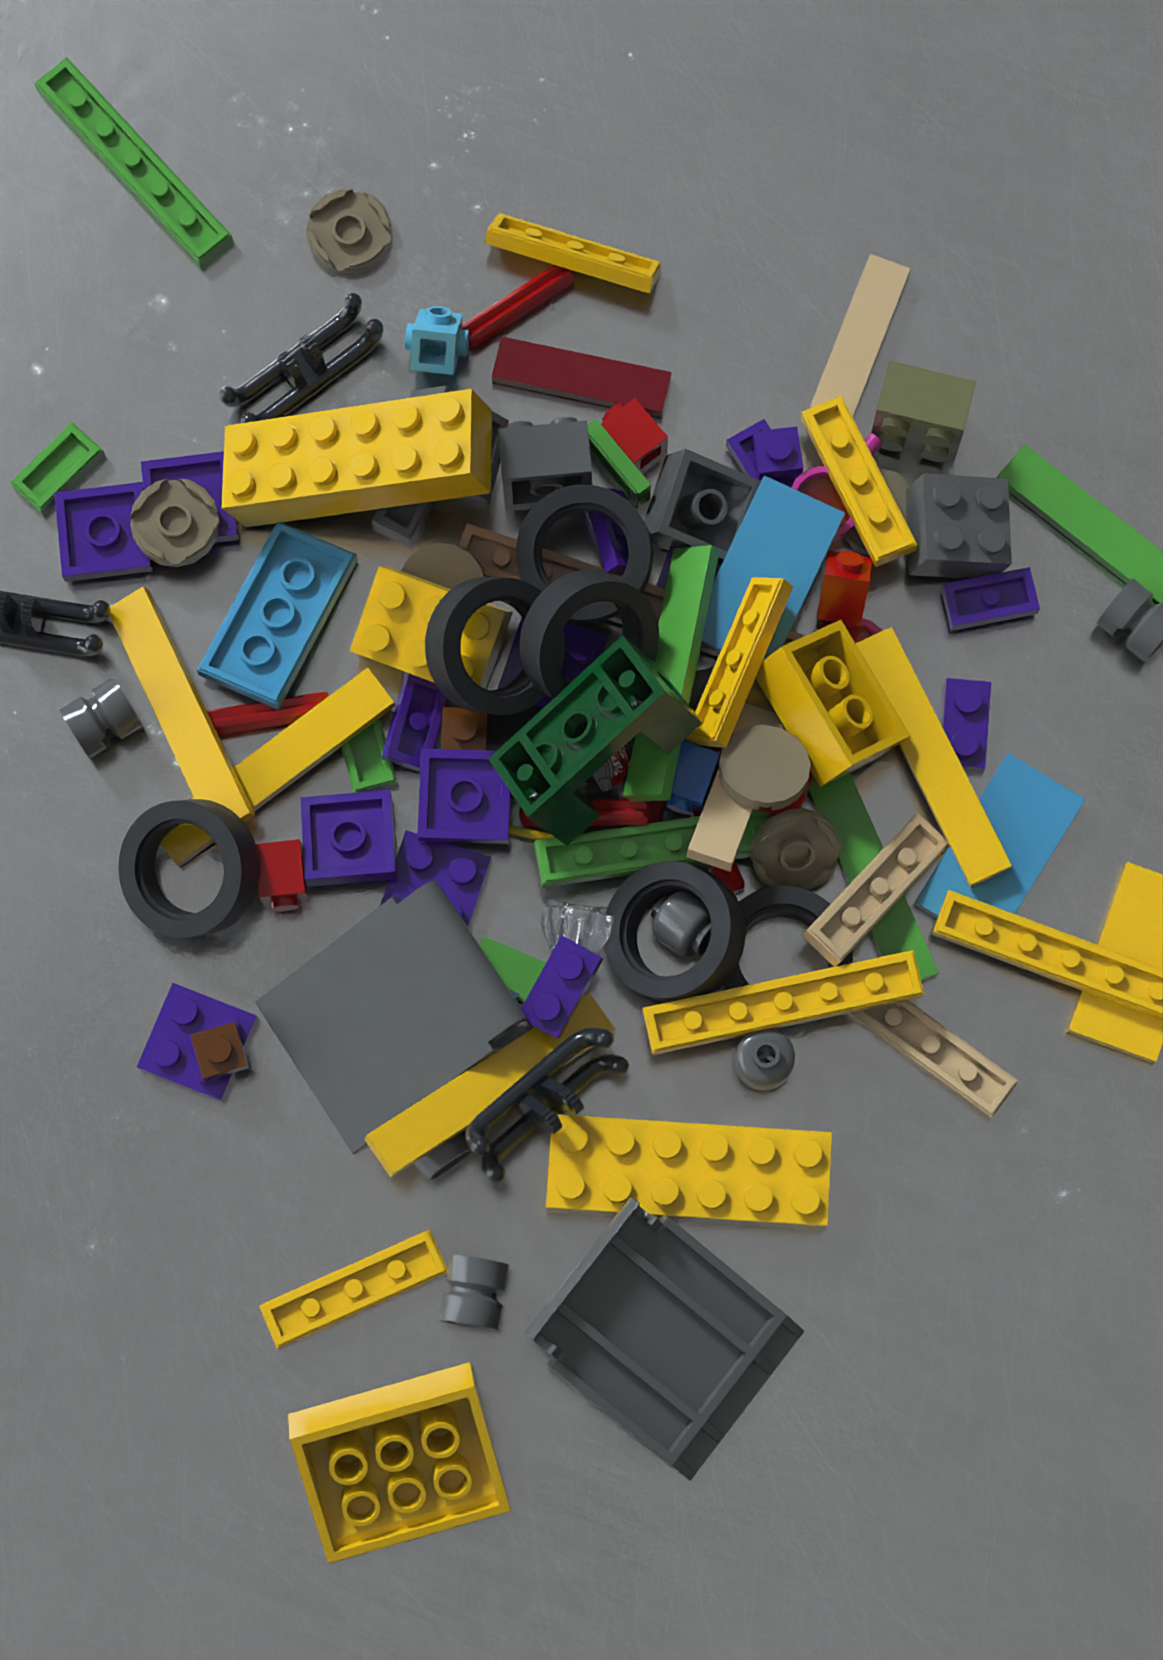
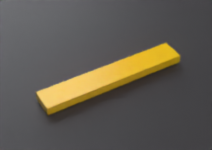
M145 587L139 588L110 606V618L194 798L217 802L232 810L245 823L256 816L150 590Z
M893 628L885 629L856 643L910 734V737L898 745L969 887L971 888L1011 869L1012 865Z
M368 667L234 767L254 811L396 706ZM184 823L172 829L164 837L161 844L176 865L181 867L212 844L214 840L201 828Z
M948 890L932 935L1163 1020L1162 968Z
M914 950L644 1007L642 1011L652 1055L740 1037L755 1031L777 1029L922 998L924 990Z
M588 993L583 996L560 1039L549 1035L537 1027L533 1028L367 1134L364 1140L389 1176L393 1177L467 1129L470 1122L481 1111L575 1032L585 1028L599 1027L607 1029L613 1034L616 1029L592 995ZM594 1046L584 1048L583 1050L578 1052L573 1058H571L567 1063L574 1060L575 1058H577L578 1056H580L581 1054H583L584 1052H586Z

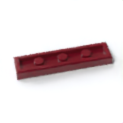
M501 336L491 377L492 382L609 407H613L618 403L626 405L636 398L649 415L662 418L672 372Z

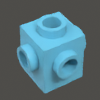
M432 306L419 310L415 323L407 324L405 334V349L411 350L410 370L435 374H454L459 356L466 357L468 352L469 330H462L463 314L453 313L449 308L442 306Z

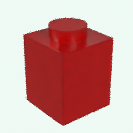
M636 398L626 405L622 403L616 404L603 416L601 425L640 472L668 452V436Z
M828 551L817 619L831 622L842 620L843 624L861 627L871 575L872 560L870 557H864L852 551Z
M300 839L256 844L260 860L259 898L263 905L271 906L272 911H290L299 908V902H308V887H306L304 881L303 845Z

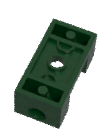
M622 635L489 758V761L527 817L568 846L601 816L589 798L577 790V788L640 731L669 754L699 727L702 722L660 666ZM588 721L584 733L575 738V729L578 725Z

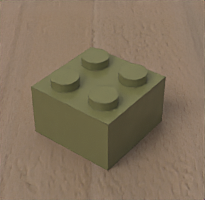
M889 361L871 433L882 440L883 445L881 448L895 452L902 451L903 449L920 452L922 457L935 462H943L946 459L955 461L965 430L976 381Z

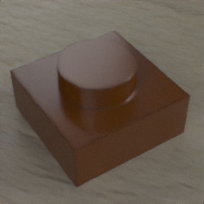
M443 707L441 749L487 751L489 714L473 712L458 707Z
M235 1022L190 1035L204 1081L249 1068Z

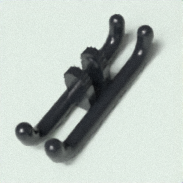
M350 293L345 298L343 308L333 318L310 335L306 334L301 337L297 345L288 351L284 350L277 355L278 359L236 389L228 386L222 388L219 398L227 407H239L254 399L285 376L294 388L257 415L250 412L243 414L241 423L285 417L368 355L383 336V324L378 319L369 320L364 334L355 343L325 364L323 353L320 349L345 331L361 312V297L356 293Z
M0 591V643L84 657L94 656L102 651L103 641L98 635L91 634L86 639L44 633L40 632L43 616L88 623L105 621L110 616V607L107 602L99 600L93 605H85Z
M591 1027L575 1032L470 1122L465 1133L466 1145L473 1153L483 1155L481 1160L482 1171L491 1181L500 1182L505 1178L506 1170L500 1164L501 1160L535 1129L541 1127L555 1134L563 1127L555 1113L557 1110L562 1109L572 1113V1115H577L582 1111L584 1105L576 1094L594 1078L609 1072L623 1075L628 1071L629 1063L624 1057L615 1054H605L592 1058L581 1065L562 1083L550 1078L584 1048L589 1046L610 1047L614 1042V1036L609 1030ZM519 1104L524 1116L490 1145L489 1141L484 1137L486 1132Z

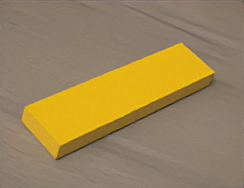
M502 213L498 214L488 227L484 241L485 244L648 294H650L658 280L662 263Z
M842 395L802 411L800 419L875 567L916 551L917 543Z
M751 578L695 711L702 724L686 738L691 743L701 746L727 747L794 587L785 579Z
M429 1229L259 1305L276 1348L281 1349L447 1274L448 1269L434 1236Z

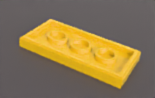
M1126 862L1097 945L1163 969V874ZM1081 990L1067 1033L1155 1064L1163 1044V1020Z

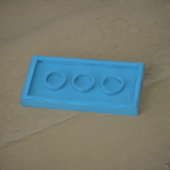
M764 476L714 579L701 644L721 652L751 578L756 577L782 578L794 586L763 660L782 647L839 529L845 512Z
M282 522L276 523L198 666V675L279 710L358 561L357 554Z
M1007 753L980 796L979 801L1012 865L1011 869L970 888L949 847L913 905L937 919L948 890L1015 914L1086 799L1010 753Z

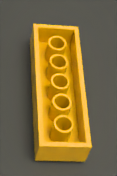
M465 389L225 426L222 509L244 527L489 494L491 493L492 410L473 389Z
M557 1114L563 1127L555 1134L551 1133L546 1195L547 1213L615 1217L631 1197L639 1202V1206L649 1214L654 1215L658 1219L666 1215L676 1222L824 1231L828 1226L832 1132Z

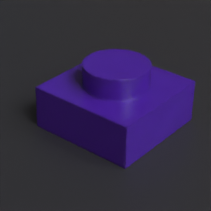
M797 426L753 432L752 440L758 479H763L764 476L773 478L803 473L804 467Z

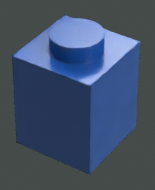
M683 740L681 742L670 800H666L665 806L690 815L692 810L702 813L710 788L719 769L720 753Z

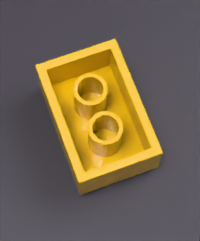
M379 566L349 651L434 682L430 675L425 655L426 631L435 607L451 589L390 566ZM491 603L482 606L470 617L461 638V657L464 667L469 676L485 689L513 611Z
M842 620L780 647L762 661L755 678L786 731L796 736L807 749L811 763L810 771L820 787L880 758L910 737L909 732Z

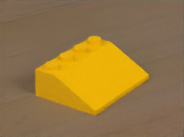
M470 1362L288 1414L289 1439L328 1564L511 1511Z

